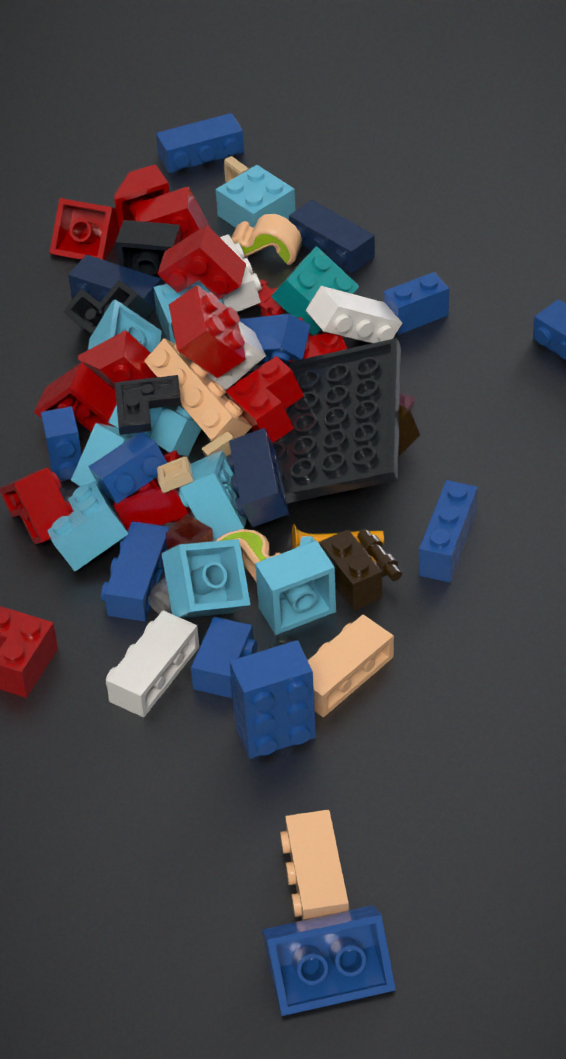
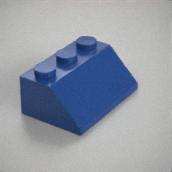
M374 905L262 929L268 967L282 1016L396 990L382 914Z

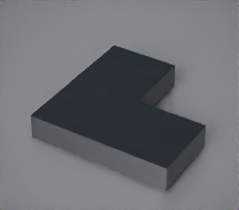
M178 375L115 382L120 435L152 431L151 408L181 405Z

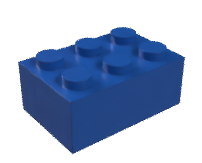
M298 640L229 661L235 728L249 759L260 755H269L276 750L292 745H300L316 738L313 671Z

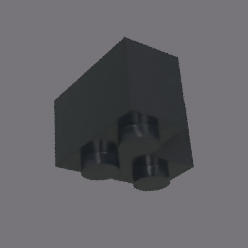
M118 280L101 302L81 289L63 312L92 336L109 305L115 299L144 319L154 309L137 292Z

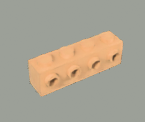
M164 338L145 359L144 362L157 377L178 375L181 405L211 441L227 431L234 439L244 436L252 427L242 415V409L224 395L226 391L214 380H211L207 375L209 372L178 352L175 343Z

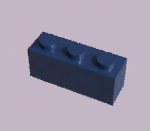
M309 201L289 215V221L296 226L301 234L303 246L310 250L317 246L338 267L349 273H354L375 258L374 234L316 201Z
M86 255L68 274L71 297L73 298L83 289L97 301L101 302L116 282L120 280L137 292L154 309L145 320L156 310L153 287L161 285V278L90 255Z
M263 428L230 440L231 454L227 455V459L232 472L235 473L231 477V481L236 494L239 495L238 498H235V503L240 516H247L252 527L288 515L289 511L276 449L266 429Z

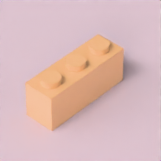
M362 615L353 623H348L332 641L324 643L318 652L308 660L313 671L315 712L324 718L394 657V635L365 615Z
M322 810L285 816L286 831L280 832V840L283 854L290 853L291 862L285 863L288 884H296L297 893L291 894L294 916H302L303 921L348 911L349 903L330 811Z

